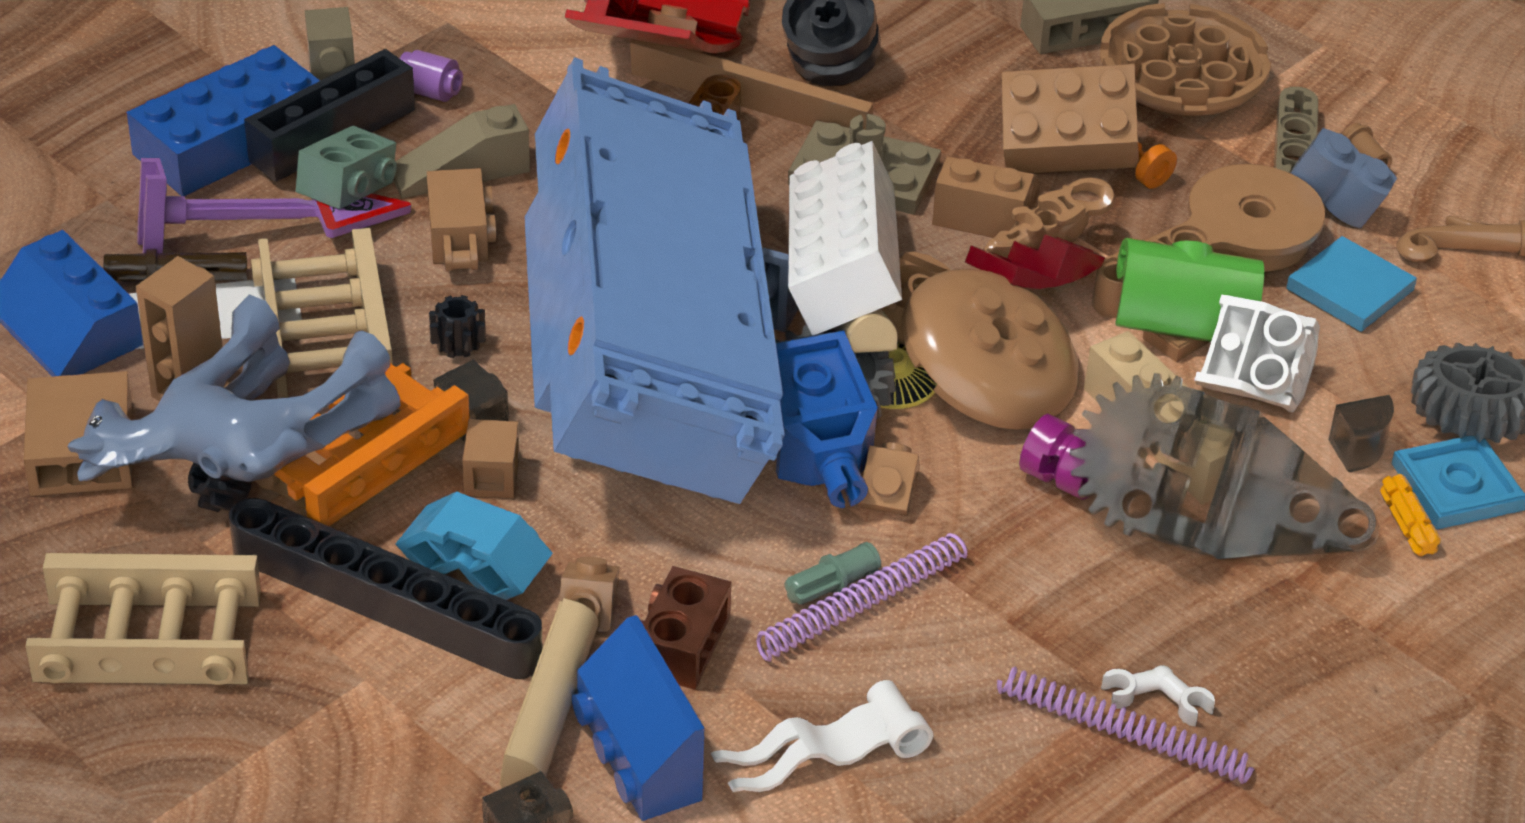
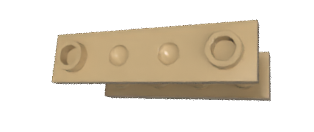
M370 228L352 230L353 248L345 249V254L273 262L270 260L268 238L258 239L260 258L251 259L254 287H264L265 301L277 318V310L351 302L353 307H362V309H354L355 314L279 322L280 329L276 334L281 347V341L353 334L358 331H365L373 334L384 345L390 356V363L393 365L391 343ZM346 272L348 277H357L349 279L350 284L277 292L274 290L273 280ZM347 347L287 353L290 361L287 373L340 367ZM286 375L276 380L278 398L288 397Z
M46 553L43 573L49 604L58 605L51 638H27L26 651L32 682L248 684L249 675L244 640L233 639L238 606L259 607L261 587L257 555ZM80 605H111L104 639L73 638ZM133 605L164 606L158 639H126ZM185 606H217L212 640H180Z

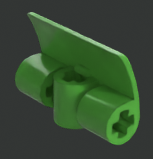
M1124 238L1117 259V277L1123 280L1115 324L1122 328L1211 342L1221 310L1219 304L1221 295L1261 302L1264 284V262L1257 259L1213 252L1211 245L1199 241H1179L1168 245Z

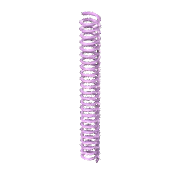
M949 533L945 538L941 537L937 542H931L929 546H923L921 550H915L913 554L900 558L897 563L893 562L889 567H883L881 571L878 570L873 575H867L865 580L860 579L857 584L853 583L849 588L846 587L841 592H835L832 597L828 596L824 601L820 600L816 605H810L808 610L802 609L799 614L795 613L791 618H785L783 623L778 622L774 627H768L766 632L760 631L757 635V647L760 655L766 661H771L772 655L779 657L781 651L787 653L789 646L796 648L798 642L804 644L806 637L813 639L814 633L821 635L823 629L830 630L831 624L838 626L839 620L846 622L847 616L854 618L855 613H862L864 607L870 609L872 603L878 605L880 599L887 600L888 594L895 596L896 590L903 592L904 586L911 588L912 582L918 584L920 578L927 579L928 573L935 575L936 569L943 571L944 565L950 567L952 561L958 563L960 557L963 559L967 558L968 549L964 541L959 536ZM949 538H955L960 543L964 554L960 552L956 542L953 543ZM948 544L954 550L956 558L952 556ZM940 548L946 554L948 562L944 560ZM932 552L938 558L940 566L936 564ZM924 556L931 564L932 571L928 568ZM916 560L923 568L924 575L920 572ZM909 566L913 569L916 579L912 576ZM901 570L906 575L908 583L904 580ZM893 574L896 576L897 580L899 581L900 587L896 584V582H895V580H894V578H893ZM885 579L889 582V584H890V586H891V588H892V592L889 590L888 586L886 585ZM877 583L882 588L884 596L880 593ZM869 587H870L871 590L873 591L876 600L872 597V595H871V593H870V591H869ZM861 592H862V593L864 594V596L866 597V600H867L868 604H866L865 601L863 600L862 595H861ZM852 595H853V596L855 597V599L857 600V602H858V604H859V608L856 606V604H855V602H854V600H853ZM845 601L848 603V605H849V607H850V609H851V613H850V611L847 609V607H846V605H845ZM836 604H837L838 607L840 608V610H841V612H842V614H843V617L840 615V613H839V611H838V609H837ZM828 609L831 611V613H832V615H833V617H834V619H835V622H834V620L831 618ZM820 614L825 619L826 625L823 623ZM812 618L814 619L815 623L817 624L818 630H817V628L814 626L813 621H812ZM804 623L806 624L810 634L807 632ZM795 627L798 629V631H799V633H800V635H801V638L799 637V635H798V633H797ZM787 632L790 634V636H791V638H792V640H793V643H792V641L790 640V638H789ZM762 636H765V642H766V645H767V647H768V649L766 650V652H767L768 656L765 654V652H764V650H763V648H762V644H761V637H762ZM779 637L782 639L784 646L780 642ZM770 640L772 641L773 645L775 646L776 651L773 649Z
M1016 666L1011 669L1008 680L1003 688L1002 681L997 679L999 694L1007 691L1010 698L1017 694L1019 701L1027 699L1029 705L1036 702L1039 709L1046 706L1048 712L1056 710L1058 716L1066 713L1068 720L1076 717L1079 724L1086 720L1088 727L1096 724L1098 731L1106 728L1108 735L1116 731L1118 738L1126 735L1128 742L1136 739L1138 746L1146 743L1149 750L1156 747L1159 754L1167 749L1169 757H1173L1177 753L1179 761L1187 757L1189 765L1197 761L1199 769L1204 768L1208 764L1210 773L1218 768V773L1221 777L1228 772L1229 779L1234 780L1238 777L1240 784L1246 783L1254 771L1253 767H1249L1244 776L1249 756L1246 752L1243 754L1234 772L1238 754L1237 748L1232 751L1223 769L1228 749L1227 745L1222 747L1213 765L1218 745L1217 741L1212 742L1209 752L1203 761L1207 743L1206 737L1202 738L1192 758L1197 739L1196 733L1192 734L1182 754L1187 734L1186 729L1181 732L1172 750L1177 730L1176 726L1171 728L1162 746L1167 726L1166 722L1161 724L1152 742L1153 731L1157 722L1155 718L1151 720L1148 730L1141 740L1144 723L1147 718L1145 714L1141 716L1139 724L1131 736L1136 717L1135 711L1131 712L1129 720L1121 732L1126 713L1125 707L1121 708L1119 716L1111 728L1116 709L1115 703L1110 706L1108 715L1101 725L1103 711L1106 706L1105 699L1101 701L1099 709L1091 721L1093 707L1096 702V697H1091L1089 705L1081 717L1083 703L1086 698L1085 692L1081 693L1078 704L1071 714L1072 703L1077 692L1075 688L1071 690L1069 698L1061 710L1066 685L1061 686L1058 697L1051 707L1052 696L1057 685L1056 681L1051 682L1049 691L1041 703L1042 693L1047 682L1045 677L1041 679L1038 690L1031 700L1032 690L1037 679L1036 674L1031 676L1028 687L1021 696L1027 672L1026 670L1021 672L1018 684L1012 691V683L1017 673Z

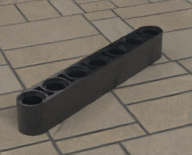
M248 498L239 501L231 508L229 523L233 555H257L259 572L506 677L525 679L533 676L542 652V621L531 610L267 500Z

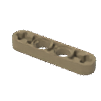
M1285 88L1281 91L1276 113L1273 167L1288 173L1292 171L1298 160L1289 159L1287 156L1300 158L1317 136L1318 97L1307 88ZM1294 107L1300 108L1301 112H1294ZM1288 130L1300 131L1304 134H1295L1289 132Z

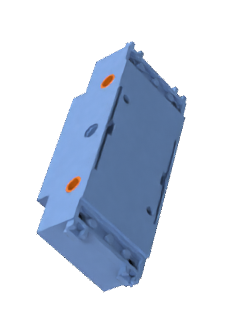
M574 57L567 68V74L535 133L538 193L524 217L535 408L551 412L554 452L574 459H581L610 467L620 472H627L656 480L666 485H674L702 493L712 498H720L740 504L768 460L775 461L777 458L776 455L783 445L782 439L785 436L780 406L783 391L748 147L746 143H743L740 121L737 120L736 111L727 109L725 114L721 115L712 112V106L709 102L702 101L700 106L697 107L609 77L608 68L600 66L597 72L584 69L583 60Z

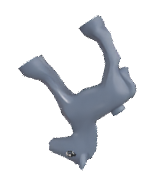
M249 294L232 312L231 339L211 359L174 379L153 413L142 419L132 421L118 403L102 399L96 403L86 423L84 436L74 439L67 447L70 452L77 453L79 459L83 460L77 472L79 481L93 480L113 468L166 459L188 460L201 466L205 473L213 478H220L224 475L245 482L269 478L288 463L310 452L323 449L344 434L363 428L376 420L384 419L401 406L400 396L395 386L385 375V372L390 367V356L384 345L373 334L358 331L355 332L343 355L341 366L323 385L303 396L253 400L264 393L274 381L286 375L290 361L287 352L280 346L276 332L280 327L277 316L265 300ZM243 366L242 373L238 378L224 388L226 380ZM345 395L344 399L327 413L311 419L321 410Z

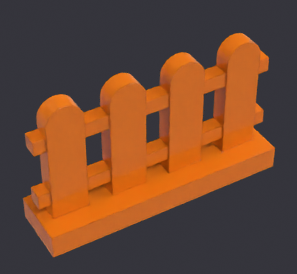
M390 363V367L385 372V375L395 386L400 396L401 406L398 409L401 411L358 429L364 435L357 440L347 433L323 449L315 451L326 459L318 465L304 455L288 463L274 473V475L288 485V495L295 501L305 497L308 518L331 526L465 435L470 419L469 394L455 385L446 391L439 387L430 391L412 378L410 367L404 363L395 367ZM345 395L328 406L329 410L342 401ZM317 413L311 419H314L320 416L321 414Z

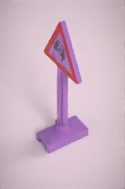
M141 158L137 242L138 245H143L142 253H146L147 249H157V253H163L165 224H185L186 220L301 219L305 217H318L326 236L334 238L352 232L353 229H362L411 213L410 202L372 193L342 209H337L312 198L311 200L299 198L185 199V196H166L167 179L160 158Z

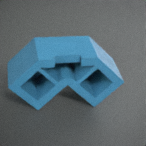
M457 491L426 505L395 543L409 560L442 574H447L459 568L474 587L505 600L522 594L553 554L539 538L538 533L520 515Z

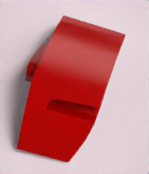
M584 0L586 3L584 12L567 9L564 18L572 25L593 33L708 53H722L740 45L743 36L738 31L742 15L748 16L750 0ZM662 5L687 9L686 16L692 17L697 21L695 35L691 30L647 23L649 10L661 12Z

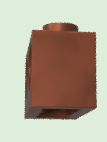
M672 566L663 585L657 583L654 586L649 600L648 615L645 621H640L679 686L696 690L730 619L732 581Z

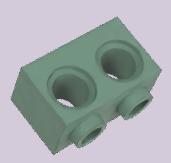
M350 126L301 149L298 156L295 192L337 209H342L393 182L397 169L395 161L397 142L361 128Z

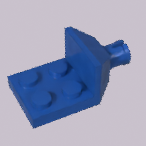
M845 331L776 343L783 391L780 406L785 435L782 439L783 445L777 453L776 459L778 479L809 486L825 484L831 504L838 508H845V501L841 490L845 491L850 506L860 503L868 493V486L861 473L865 469L869 446H874L878 407Z

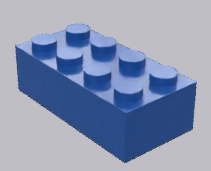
M272 45L261 49L253 55L231 65H226L220 70L193 82L186 83L176 90L127 111L132 154L140 161L141 158H160L167 184L179 195L186 196L251 165L248 160L245 118L320 80L277 46Z

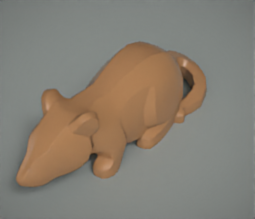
M1090 177L1078 179L1069 186L1063 185L1060 190L1044 193L1038 196V206L1035 209L1031 210L1026 206L1014 208L1012 210V218L1015 220L1013 227L1010 230L1000 231L994 238L988 241L984 250L1007 258L1014 241L1039 250L1044 234L1074 242L1084 232L1089 222V217L1102 215L1113 207L1115 200L1113 189L1106 181ZM1080 191H1090L1098 195L1099 199L1091 202L1077 200L1073 198L1072 194Z

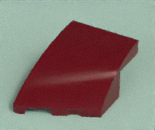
M1044 234L1039 250L1014 241L1007 258L971 245L965 263L980 270L1002 275L1012 285L1043 289L1072 283L1102 267L1105 257L1093 252L1089 248L1059 237L1054 238Z

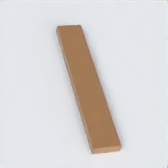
M633 39L630 42L632 74L696 93L700 85L708 77L721 74L729 75L740 82V106L809 127H813L817 120L826 123H836L850 128V121L854 117L862 115L863 129L866 130L867 114L873 115L872 102L691 49Z

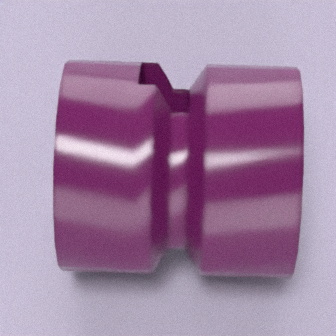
M1047 413L1035 423L1029 432L1020 454L1019 466L1021 471L1046 483L1055 479L1057 488L1081 500H1085L1090 497L1101 482L1111 458L1112 447L1111 443L1086 431L1076 435L1075 426Z

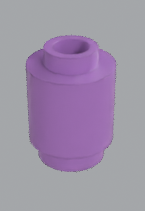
M421 50L407 51L401 55L400 59L413 67L415 94L446 102L460 91L463 83V73L456 60Z

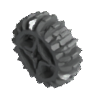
M1455 343L1453 348L1442 345L1438 347L1437 351H1428L1424 359L1419 360L1412 380L1411 402L1416 405V413L1426 417V424L1431 426L1439 425L1441 426L1442 433L1452 432L1458 434L1460 439L1466 436H1475L1478 443L1483 438L1490 439L1495 443H1500L1503 437L1509 440H1516L1519 434H1525L1524 359H1514L1512 352L1502 353L1496 351L1494 346L1483 348L1477 343H1474L1473 346Z

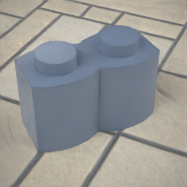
M1325 128L1321 129L1290 172L1308 183L1318 193L1323 204L1334 216L1346 224L1360 229L1388 196L1397 180L1395 174L1383 161L1360 153L1346 136Z

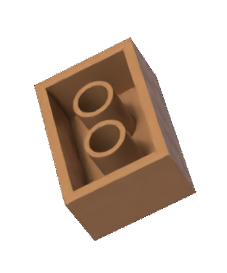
M1135 64L1002 72L1003 151L1006 168H1013L1025 173L1137 167L1139 152Z

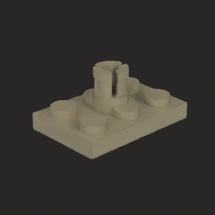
M867 114L866 130L863 129L862 115H858L850 121V128L836 123L816 120L788 170V185L790 184V175L794 174V171L804 163L814 160L821 163L835 157L840 149L849 144L860 143L863 145L873 141L894 185L896 211L915 215L940 164L941 150L924 146L917 142H906L885 137L886 124L884 120L872 114Z

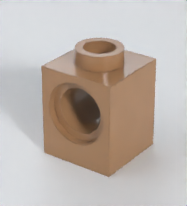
M469 419L462 460L465 495L470 497L514 499L519 465L518 421Z

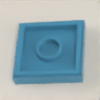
M1341 236L1291 274L1288 278L1286 289L1362 332L1414 291L1417 278Z
M1466 436L1462 439L1456 438L1394 451L1391 464L1398 474H1402L1407 478L1413 489L1412 491L1418 497L1436 530L1525 510V493L1484 438L1478 443L1475 436Z

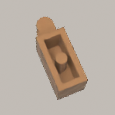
M481 168L426 171L433 264L445 263L446 272L453 271V269L471 268V270H478V261H488V242H496L495 215H486V213H493L492 187L483 186Z

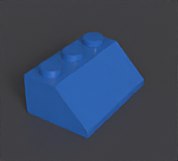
M64 230L47 235L34 243L22 247L0 280V323L52 377L84 374L143 345L137 302Z
M637 615L628 617L577 670V694L572 695V706L581 726L588 725L592 731L593 744L599 760L602 764L609 763L611 765L620 798L624 803L631 802L641 821L702 801L705 728Z

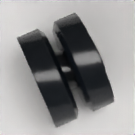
M872 0L786 1L782 12V27L787 40L789 55L795 70L807 81L821 86H843L859 80L874 67L880 55L881 36L877 24L875 5Z

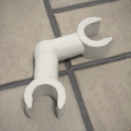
M1165 665L1136 674H1131L1123 669H1112L1103 675L1102 690L1113 687L1123 689L1112 694L1111 705L1115 703L1116 709L1129 706L1133 702L1134 695L1161 690L1179 705L1178 714L1180 719L1190 726L1196 727L1198 711L1191 705L1200 706L1207 713L1213 714L1215 705L1213 694L1202 687L1187 686Z

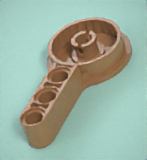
M1229 165L1206 173L1194 184L1189 196L1188 212L1190 218L1187 221L1144 241L1168 245L1179 241H1199L1211 245L1213 252L1262 260L1264 262V272L1276 271L1296 264L1306 255L1310 245L1319 237L1323 229L1325 207L1318 193L1308 183L1291 173L1264 165ZM1119 252L1106 257L1102 267L1097 269L1092 301L1093 307L1098 313L1110 318L1117 317L1123 280L1118 279L1116 272Z

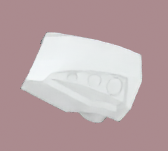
M1221 295L1219 302L1221 310L1204 366L1201 372L1196 373L1194 381L1197 385L1210 390L1264 401L1283 407L1288 412H1294L1304 398L1317 356L1320 329L1317 320L1283 310L1269 303Z

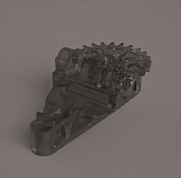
M1154 373L1150 388H1145L1140 376L1135 375L1132 380V392L1129 393L1116 382L1113 384L1116 400L1112 402L1098 394L1095 398L1102 412L1097 414L1087 410L1083 411L1082 415L1092 425L1091 429H1074L1073 434L1086 442V445L1071 449L1069 455L1085 461V464L1072 470L1071 476L1073 478L1089 480L1077 493L1081 498L1097 495L1088 510L1095 515L1109 508L1104 524L1112 528L1121 519L1124 522L1123 534L1131 537L1133 532L1137 531L1144 537L1214 559L1360 552L1369 549L1376 543L1379 537V521L1369 505L1356 498L1346 489L1341 481L1330 475L1302 448L1267 420L1261 411L1252 409L1249 406L1229 403L1209 396L1202 391L1182 386L1183 379L1181 377L1175 376L1170 385L1164 386L1162 375ZM1171 401L1182 402L1184 406L1183 414L1177 421L1172 423L1161 421L1160 411L1166 403ZM1208 426L1233 433L1234 435L1205 523L1180 515L1191 477L1162 463H1156L1152 470V467L1145 460L1148 455L1156 456L1160 449L1161 453L1171 462L1195 469ZM1140 495L1150 496L1152 500L1150 512L1143 518H1131L1129 515L1131 501ZM1305 499L1317 501L1320 508L1314 520L1301 523L1294 519V509L1300 501ZM1362 514L1369 521L1366 532L1356 538L1343 535L1342 524L1344 520L1350 515Z

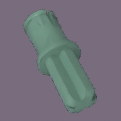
M863 542L859 546L837 556L831 554L822 556L819 564L787 578L784 583L787 597L791 603L803 605L829 592H841L848 584L878 571V568L881 567V558L877 549L869 542Z

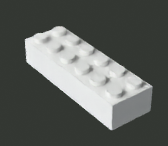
M873 141L863 145L860 143L849 144L840 149L835 157L821 163L817 160L809 161L799 166L794 171V174L790 175L788 288L812 336L902 300L894 185Z

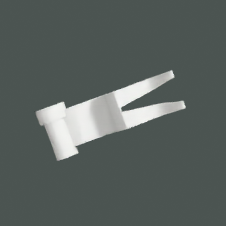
M883 680L869 689L867 693V701L869 703L852 709L838 721L829 725L815 726L807 720L798 717L788 718L777 724L759 745L749 750L740 752L719 750L713 751L711 756L716 763L729 762L742 766L757 765L767 761L786 743L798 739L789 746L776 765L764 775L755 778H737L728 782L733 792L742 790L763 792L782 784L799 764L810 758H822L837 766L850 765L886 743L890 744L897 756L901 758L914 757L922 753L930 745L933 739V731L919 712L912 711L894 682Z

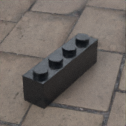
M383 49L245 118L249 162L273 181L278 182L297 172L299 150L350 126H355L372 133L415 110L413 67L387 49Z

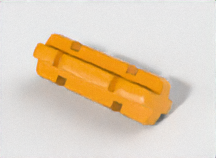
M1397 474L1393 477L1386 476L1382 480L1383 486L1380 488V492L1386 503L1390 506L1389 508L1403 534L1408 538L1407 541L1412 550L1420 557L1426 554H1435L1439 550L1438 544L1441 542V538L1435 527L1430 524L1431 520L1418 497L1412 491L1413 489L1409 481L1402 474Z

